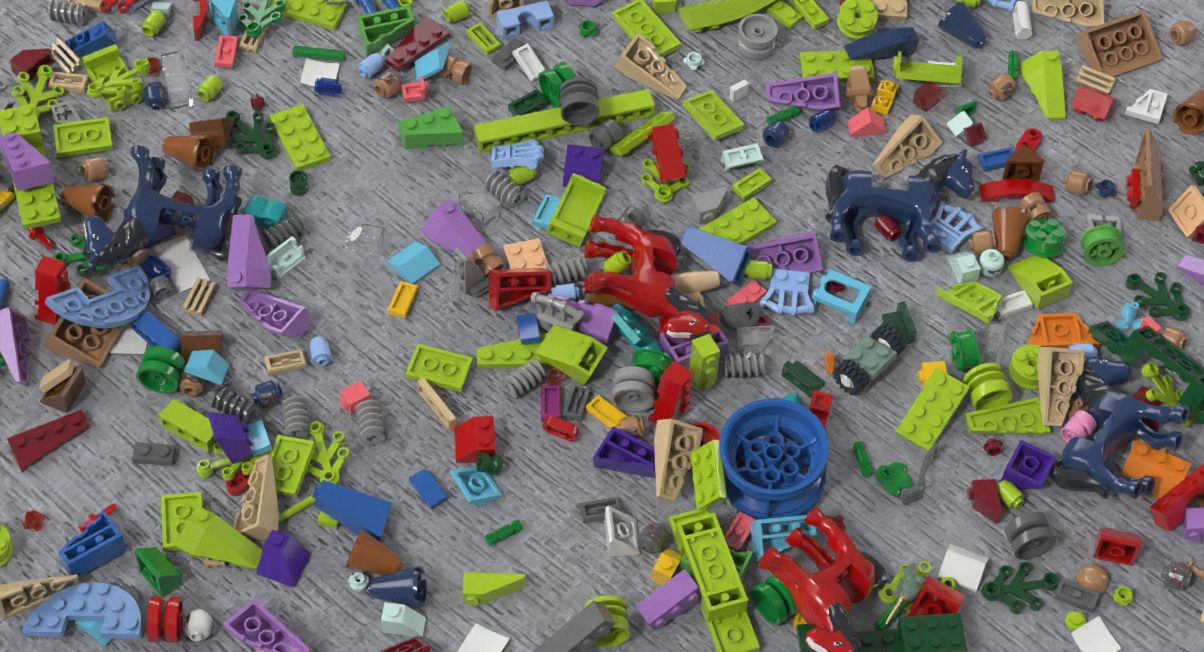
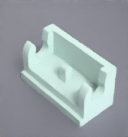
M756 143L725 150L720 161L722 164H725L724 171L727 172L733 167L755 162L756 165L761 164L763 157L759 145Z
M293 236L266 256L271 268V275L277 280H280L306 260L303 246L298 247Z

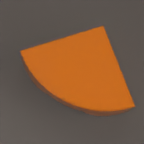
M831 350L824 351L826 373L832 374L835 369L834 354Z

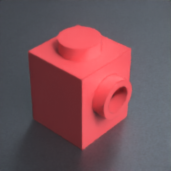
M361 380L340 391V405L344 410L347 409L350 415L357 413L356 407L358 404L371 400V394Z

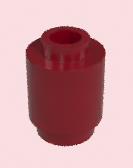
M888 214L880 215L876 218L874 227L886 240L892 242L901 235L900 226Z

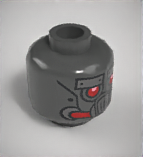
M659 523L648 524L638 538L641 549L646 553H659L669 539L667 529Z
M1171 562L1168 567L1164 566L1161 578H1164L1165 586L1182 591L1185 587H1189L1193 573L1190 572L1188 566Z

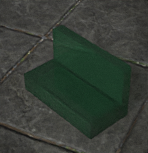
M905 301L899 302L896 312L882 314L883 323L892 324L893 328L896 327L898 329V332L901 331V336L905 337L906 340L904 341L907 344L915 343L917 331Z
M787 361L783 365L782 377L809 398L813 397L814 391H819L825 386V381L799 361H795L793 364Z

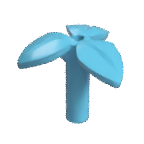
M1127 302L1123 306L1121 316L1126 320H1118L1116 322L1117 328L1128 330L1129 326L1132 325L1135 330L1139 329L1143 319H1135L1139 308L1137 302H1133L1131 305Z

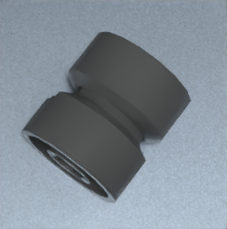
M608 119L600 127L591 131L588 137L593 147L604 148V151H606L612 144L622 139L623 132L614 120Z
M628 206L617 220L642 228L646 222V217L638 208Z

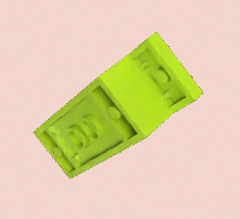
M34 104L0 110L2 136L7 133H18L46 158ZM13 182L24 230L62 222L53 183L17 191Z
M696 509L668 517V522L680 554L686 553L702 596L700 608L716 651H759L760 646L746 612L748 598L715 512L709 514L708 509L704 511Z

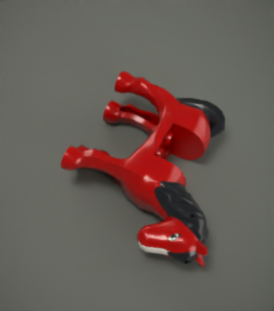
M593 214L589 232L615 234V240L633 246L634 251H630L623 246L610 245L602 241L596 243L588 240L584 249V258L593 259L598 257L609 259L617 252L626 251L632 259V263L629 266L632 276L621 275L612 271H608L605 274L592 272L591 275L587 274L585 278L583 293L591 294L596 291L600 294H609L626 302L630 307L648 317L657 318L664 316L670 318L663 326V333L672 339H683L692 342V340L711 334V332H719V327L712 323L707 309L683 292H680L675 279L670 276L676 269L677 256L681 251V242L676 236L663 230L644 231L638 226L615 220L613 217L602 218L600 215Z
M816 506L804 521L808 525L818 528L828 537L827 545L836 554L835 560L811 536H806L799 527H796L784 541L805 553L816 564L819 572L809 573L790 555L780 554L778 549L773 546L763 554L757 566L763 570H769L775 578L779 579L786 586L804 621L815 628L808 631L805 636V642L812 651L861 652V639L849 616L851 603L861 602L868 597L871 591L882 590L887 582V573L876 559L865 552L857 550L853 541L834 523L833 518L824 515L822 510Z

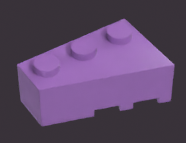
M684 569L638 603L636 608L654 631L701 604L702 596L699 587Z

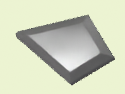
M69 101L51 105L56 124L82 121Z

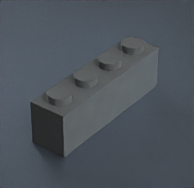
M592 601L536 648L534 652H582L586 648L593 646L595 641L600 636L607 634L616 623L605 603Z

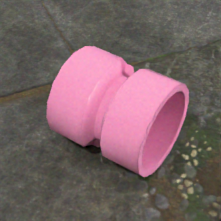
M1077 411L1061 429L1060 433L1066 443L1073 437L1087 439L1096 429L1097 423L1089 413Z

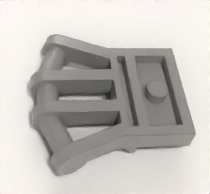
M533 292L531 295V302L536 304L539 311L537 315L538 326L545 330H550L554 324L576 332V324L582 317L583 311L576 310L565 300H557L553 295L544 296L538 292Z

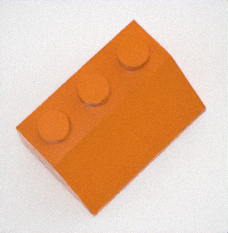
M1136 440L1120 475L1140 478L1144 475L1154 477L1155 486L1149 496L1159 499L1186 478L1191 463L1161 450H1154L1149 445Z

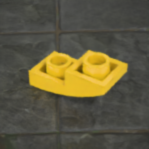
M882 80L871 104V110L888 115L899 84Z

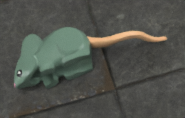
M907 566L903 579H898L900 585H897L894 596L899 598L890 613L886 624H888L902 601L912 602L917 598L920 593L919 583H925V580L910 566Z

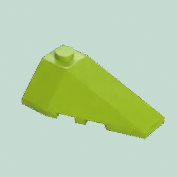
M1040 51L1021 62L1022 78L1029 85L1032 95H1035L1038 105L1047 120H1065L1062 65L1059 51Z
M198 505L188 518L175 545V548L192 557L200 558L202 556L211 558L212 561L219 562V560L231 562L232 565L257 570L262 554L261 548L216 514Z

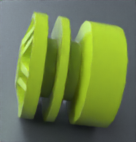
M981 364L968 371L964 376L963 382L970 386L968 394L975 411L1005 405L1012 400L1013 394L999 364Z
M608 595L587 601L584 608L592 601L605 603L616 623L607 634L600 636L593 646L613 647L626 642L630 638L627 604L624 599Z

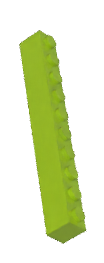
M649 89L638 90L632 93L598 99L599 116L590 124H569L561 117V107L551 108L540 112L517 115L511 118L474 125V139L479 153L492 151L493 146L516 144L530 139L540 141L593 130L600 127L608 119L614 120L617 124L651 118L654 117L655 104Z

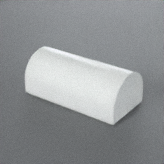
M1017 1L1012 12L1016 38L1028 39L1032 36L1028 4Z

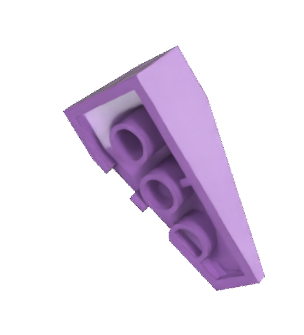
M255 599L250 601L223 624V627L236 639L265 652H311L302 641Z

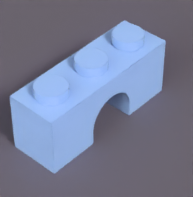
M548 1L498 11L496 24L502 39L519 36L522 23L534 25L536 31L553 28L554 15Z

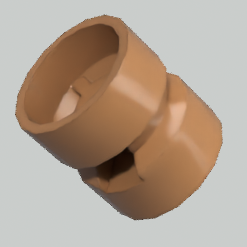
M448 54L443 69L439 71V75L447 79L452 78L454 82L464 85L471 75L472 64L464 60L458 61L457 57Z
M1038 192L1030 193L1020 201V207L1027 211V215H1030L1029 222L1039 219L1049 220L1053 216L1042 195Z
M490 243L481 245L469 256L476 265H479V268L484 273V278L489 277V270L502 269L504 267L500 257L495 256V250Z

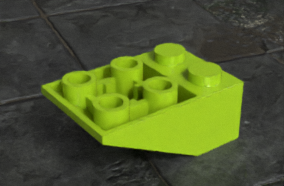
M1033 255L1007 267L1021 288L1026 291L1037 309L1068 297L1073 282L1061 267L1047 258Z
M553 324L535 355L584 385L608 347L590 336Z

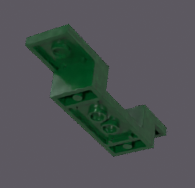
M1108 321L1091 325L1088 332L1092 335V338L1097 342H1102L1107 346L1109 352L1117 354L1129 366L1147 362L1150 357H1153L1163 362L1166 369L1177 373L1183 382L1189 383L1178 403L1188 405L1189 413L1196 416L1197 421L1204 425L1203 367L1150 326L1133 330L1131 335L1127 337Z
M960 613L899 617L896 629L858 632L862 644L861 652H967ZM798 624L796 627L800 652H814L805 642L807 632L815 629L809 624Z

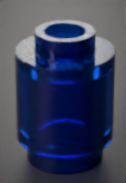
M321 77V79H316L314 91L319 93V95L337 97L338 94H341L342 84L339 83L338 79Z
M830 109L823 110L809 118V127L812 131L819 133L834 125L836 115Z
M149 256L144 261L143 268L151 277L165 276L168 279L170 278L171 267L158 257Z

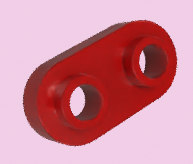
M1035 128L1027 129L1017 142L1015 151L1025 145L1035 152L1041 143L1042 133Z

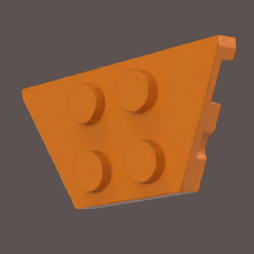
M1077 313L1038 315L1027 345L1068 349V346H1073V344L1092 343L1094 347L1099 348L1100 342L1092 338V335L1088 332L1089 327L1082 322Z

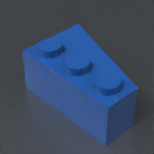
M104 510L99 513V517L93 523H88L85 526V531L79 536L76 535L58 552L62 565L69 575L77 574L79 577L127 550L122 534Z

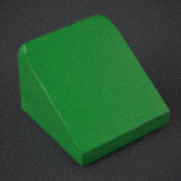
M977 100L954 108V112L956 115L963 111L968 116L975 114Z

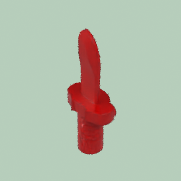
M41 226L26 229L30 233L28 237L31 240L37 238L48 249H52V242L42 234L44 229Z
M112 503L104 509L105 513L110 515L115 510L116 504ZM90 513L88 515L89 520L78 527L80 532L85 531V526L88 523H93L99 517V514L94 516V514Z

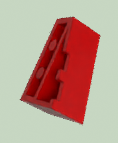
M674 123L652 127L647 138L648 141L652 140L653 149H651V152L656 157V168L661 184L683 181L687 175V167L682 162L683 149L678 144V129L675 128Z
M43 256L35 270V290L38 291V298L35 299V305H38V312L35 313L36 320L55 325L60 318V315L54 313L45 304L47 297L71 289L65 262Z
M545 268L489 270V308L495 311L507 305L518 303L520 300L531 298L533 292L541 294L551 290V271Z
M673 361L662 374L657 390L660 396L658 401H654L653 407H655V411L649 415L648 420L657 425V420H678L683 413L688 412L691 407L690 399L693 394L691 392L694 384L693 372Z

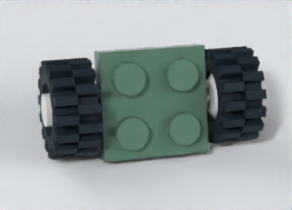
M882 323L872 332L870 337L866 335L842 358V362L833 370L832 374L834 375L833 378L836 379V384H839L840 388L844 389V392H849V395H858L869 384V379L873 381L906 349L907 342L904 341L906 340L905 337L901 336V331L898 332V329L896 327L893 328L892 324Z

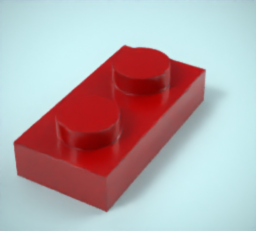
M1132 168L1130 176L1127 175L1126 186L1129 187L1126 201H1129V209H1137L1140 201L1139 169Z

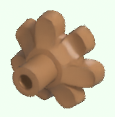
M1071 399L1069 401L1070 406L1067 411V417L1071 419L1077 411L1087 412L1088 406L1084 405L1083 400L1075 401Z

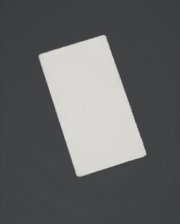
M186 235L155 246L178 292L192 288L197 277L201 278L202 281H210L196 253L189 250L190 242Z

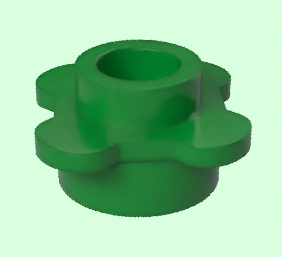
M585 20L578 25L581 30V37L597 35L595 30L596 24L593 21Z

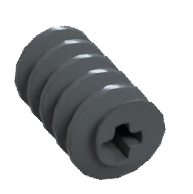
M294 214L293 217L289 216L287 221L282 220L280 224H275L274 228L270 227L268 231H263L262 235L267 245L276 249L279 243H284L291 236L297 240V233L301 236H304L305 233L301 219L297 214Z
M743 302L725 306L719 314L721 324L728 329L752 326L757 323L760 317L759 308L754 302Z
M227 387L219 391L211 407H216V410L219 412L223 411V414L237 415L242 422L245 421L249 425L256 413L254 409L255 402L252 401L247 405L248 398H244L241 402V395L238 394L234 398L235 392L232 390L227 394Z

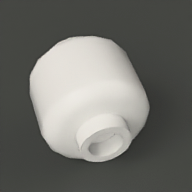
M202 609L188 613L184 624L185 635L193 641L208 638L213 623L212 617Z

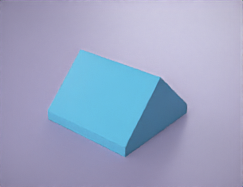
M209 0L211 20L223 35L234 36L239 22L236 0Z

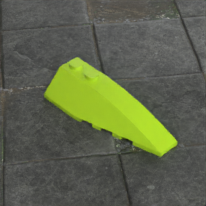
M710 0L677 8L686 29L699 32L703 31V27L709 26V29L720 27L719 24L747 16L775 0Z

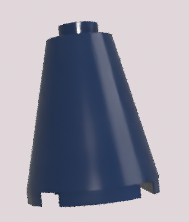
M964 1L956 3L945 14V20L941 19L938 24L941 30L974 49L977 47L980 49L987 42L985 40L987 35Z
M416 566L375 577L372 579V582H369V594L378 600L413 607H423L424 605L421 602L426 601L427 583L426 579H422L421 574H424L425 571L422 566Z

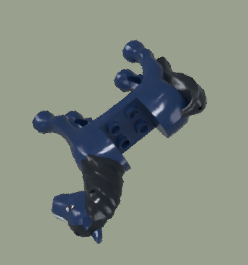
M132 146L131 157L138 165L139 180L136 193L125 211L123 222L116 232H113L107 227L102 218L97 215H92L85 220L84 231L86 240L84 242L83 255L89 261L88 270L94 269L98 264L115 266L118 263L125 262L138 252L141 246L146 245L147 242L152 243L154 241L158 222L163 225H177L182 229L192 228L189 244L190 251L210 253L219 261L227 260L229 258L233 215H236L242 203V199L237 196V192L240 189L239 180L242 175V169L233 165L224 167L223 175L227 183L221 198L223 186L219 183L220 172L215 169L202 170V180L206 184L207 201L204 206L190 205L160 194L167 181V176L163 171L165 160L159 157H149L150 150L144 146Z
M967 149L962 150L959 154H944L926 164L917 175H909L906 191L871 187L872 171H849L839 165L833 166L826 178L825 186L826 198L829 203V210L825 219L831 224L830 239L837 243H846V251L850 255H862L865 251V244L859 238L857 232L858 224L864 217H878L888 214L895 222L905 226L898 240V246L903 249L902 257L904 260L915 262L921 258V251L913 241L916 231L923 240L925 251L930 253L939 252L942 249V242L933 232L931 225V214L937 204L938 194L943 186L953 190L963 199L969 198L975 191V185L971 177L972 164L966 158Z
M1084 356L1083 371L1076 382V390L1079 392L1084 405L1088 406V413L1095 419L1097 427L1102 430L1095 436L1094 442L1080 437L1071 438L1062 451V457L1055 460L1049 471L1050 478L1062 489L1091 491L1099 494L1104 499H1108L1112 491L1126 494L1133 499L1138 498L1140 494L1150 495L1155 486L1154 477L1144 475L1140 478L1122 476L1114 471L1112 462L1117 454L1136 438L1142 439L1154 450H1160L1165 447L1172 451L1179 450L1183 441L1182 432H1155L1147 427L1141 418L1151 419L1162 424L1174 421L1182 425L1188 419L1189 406L1182 404L1174 407L1154 406L1138 401L1125 392L1116 391L1111 386L1124 382L1131 377L1132 372L1129 364L1124 361H1112L1094 356L1086 358Z

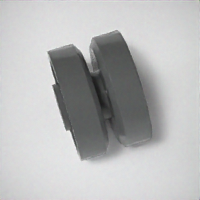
M1042 512L1023 514L1012 520L1004 530L1009 543L1012 544L1011 548L1016 558L1020 560H1028L1043 555L1056 543L1053 531L1049 528L1048 520Z

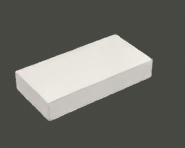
M528 43L512 52L531 82L537 80L538 74L545 70Z
M1023 290L1002 297V303L995 314L998 319L1031 309L1033 303L1026 291Z

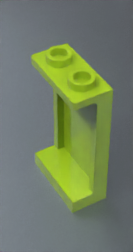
M116 44L82 57L84 69L93 83L97 82V76L104 72L108 73L110 79L113 67L116 65H123L125 73L129 71L119 55V49ZM126 85L127 95L118 97L116 93L103 94L102 98L111 113L144 100L143 87L133 89L132 85Z
M898 51V56H894L893 72L896 73V79L961 84L963 59L961 55H955L954 65L901 61L902 51Z
M573 173L545 233L580 248L589 229L593 214L595 215L605 194L606 187Z

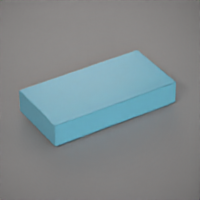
M545 194L532 220V225L547 230L561 198Z
M262 420L248 425L250 429L248 434L254 442V445H252L253 456L273 450Z

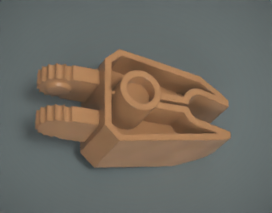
M862 65L851 66L846 87V98H849L850 104H854L855 111L858 114L866 109L869 97L873 95L867 71Z

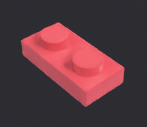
M220 35L214 62L215 67L233 68L238 36Z
M752 280L730 297L726 305L729 306L743 302L757 303L767 294V290L755 280Z
M739 511L724 535L728 549L740 552L751 534L750 522L756 519Z

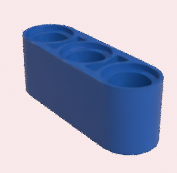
M145 311L136 320L131 322L133 330L151 347H166L175 352L182 348L178 337L148 311Z

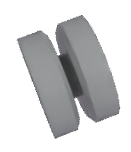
M750 14L740 21L737 47L742 55L757 60L769 57L774 52L778 32L775 21L763 14Z
M628 366L616 370L613 374L611 402L614 407L631 413L644 412L650 409L654 403L655 376L653 373L645 368Z

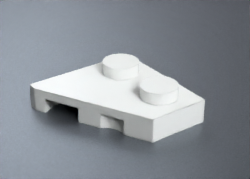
M1149 89L1144 96L1136 100L1134 105L1127 107L1125 115L1159 124L1167 93Z

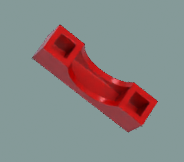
M1204 464L1150 506L1155 525L1170 531L1183 521L1184 511L1190 499L1199 493L1204 494Z

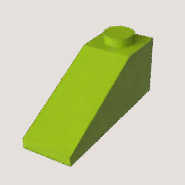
M464 572L463 604H485L525 588V574Z

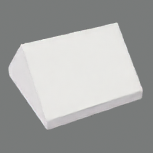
M607 506L605 508L604 523L608 556L640 554L636 519Z
M950 544L938 578L951 577L956 585L976 592L989 558Z

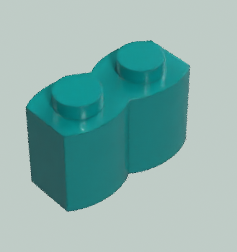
M251 196L243 211V215L252 214L255 224L258 226L262 225L268 230L270 227L274 228L275 224H280L285 219L287 207L279 201L267 200L260 196Z

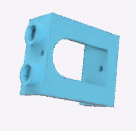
M830 269L827 275L822 276L819 289L816 288L813 292V306L816 308L820 302L849 315L847 322L855 324L870 297L872 286ZM830 281H835L860 291L852 304L825 291L828 287L827 284Z

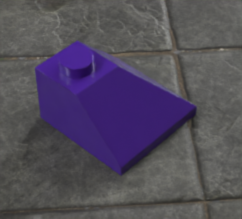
M272 530L263 546L256 573L259 576L294 588L311 553L290 535Z

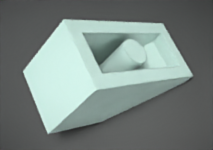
M962 251L947 255L958 283L978 282L981 268L974 254Z
M384 602L381 618L382 632L423 638L426 617L406 605Z

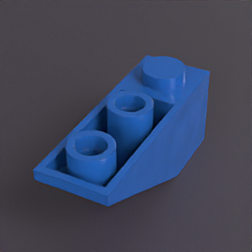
M104 21L64 41L78 57L87 56L114 44L118 46L116 32ZM62 46L59 47L69 58H72Z

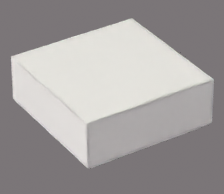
M743 80L731 86L729 99L735 102L747 96L749 83Z

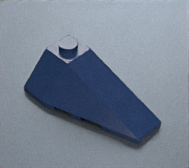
M913 27L883 28L846 44L844 49L850 60L898 56V51H902L901 56L913 55L919 43V38Z

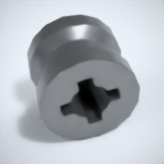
M158 276L150 281V287L154 290L153 295L155 299L163 300L172 294V288L169 286L167 277Z

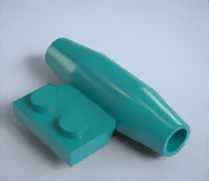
M619 303L611 307V309L618 311V313L616 312L611 317L617 324L618 331L636 351L639 349H655L664 352L657 339L635 315Z

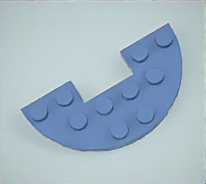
M138 265L108 276L107 282L113 287L114 291L89 299L79 287H75L47 297L45 304L54 313L74 323L95 328H115L136 320L144 312L150 297L149 281L144 271Z
M92 582L74 585L50 596L32 612L22 629L24 636L63 637L69 620L103 621L100 631L102 638L142 639L143 618L136 601L125 590L112 584Z

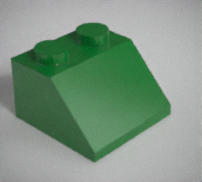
M157 547L137 548L134 550L139 572L159 596L164 598L182 586V572L177 566H172L171 560L165 552L161 553Z

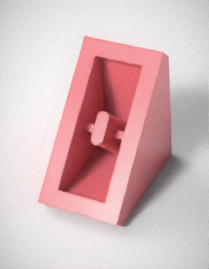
M868 107L850 118L847 122L850 136L886 134L887 132L884 118Z

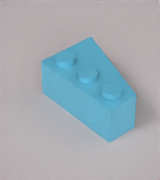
M807 515L760 519L750 522L755 563L759 561L771 546L778 549L779 552L791 547L784 540L796 527H799L806 536L811 537L817 534L816 527L808 525L804 521Z

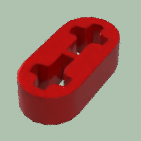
M547 416L542 424V428L547 433L567 441H575L580 433V429L576 425L554 416Z
M242 470L236 473L232 480H227L226 482L227 492L231 496H239L248 491L250 487L248 484L249 475L243 474ZM233 484H235L236 486L239 485V488H236L235 486L232 487V485H233Z

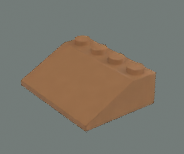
M1144 10L1084 30L1075 36L1081 53L1092 69L1111 77L1163 59Z
M1147 127L1145 128L1135 160V169H1139L1140 201L1137 207V219L1160 221L1161 215L1165 214L1166 204L1163 203L1165 189L1162 188L1164 174H1161L1164 161L1161 160L1160 150L1150 128Z
M83 278L78 285L79 289L89 299L108 293V291L86 278ZM60 316L43 346L60 356L100 368L123 326L95 328L74 323Z

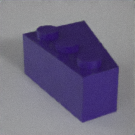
M613 426L593 456L594 467L656 478L655 448Z

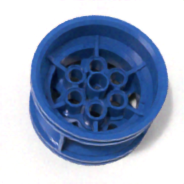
M777 398L761 399L748 403L731 415L723 427L719 445L728 505L735 512L739 513L740 511L756 520L808 514L819 502L825 487L829 443L826 431L820 420L804 406L793 401ZM761 436H765L764 440L755 439ZM787 438L790 439V440H792V441H794V442H788V443H787ZM736 458L744 463L739 469L736 465ZM810 466L809 471L805 476L802 473L801 469ZM756 467L758 470H752L751 468Z

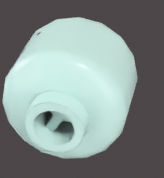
M994 249L985 250L979 260L980 272L988 277H995L1001 273L1004 264V257L1001 252Z

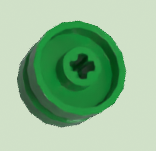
M560 62L554 65L552 69H546L538 74L541 92L548 100V103L554 108L561 107L560 86L562 83L576 77L574 71L565 62Z
M161 346L149 347L144 352L136 378L141 385L151 391L172 393L178 388L180 376L186 362L179 353L172 349Z
M773 575L768 577L765 583L761 582L751 589V597L755 607L771 625L777 626L784 622L787 616H792L799 611L786 586Z

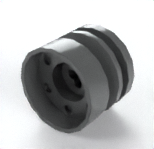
M574 77L562 83L560 86V102L563 120L572 125H586L595 121L599 116L598 86L596 83L585 77Z

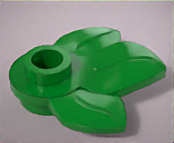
M892 462L889 466L882 465L876 470L877 481L883 484L886 492L892 496L898 497L900 489L913 487L911 477L905 473L907 466L903 463Z

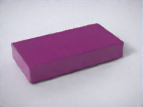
M541 385V422H544L547 416L561 419L560 386Z

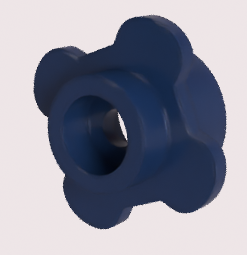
M1102 180L1101 183L1098 182L1096 184L1099 196L1102 198L1109 195L1115 196L1117 193L1114 190L1115 185L1111 180Z

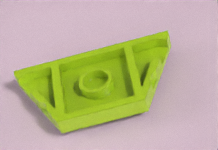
M977 281L954 284L952 289L943 290L941 287L936 288L937 296L988 324L1002 303L1001 294Z

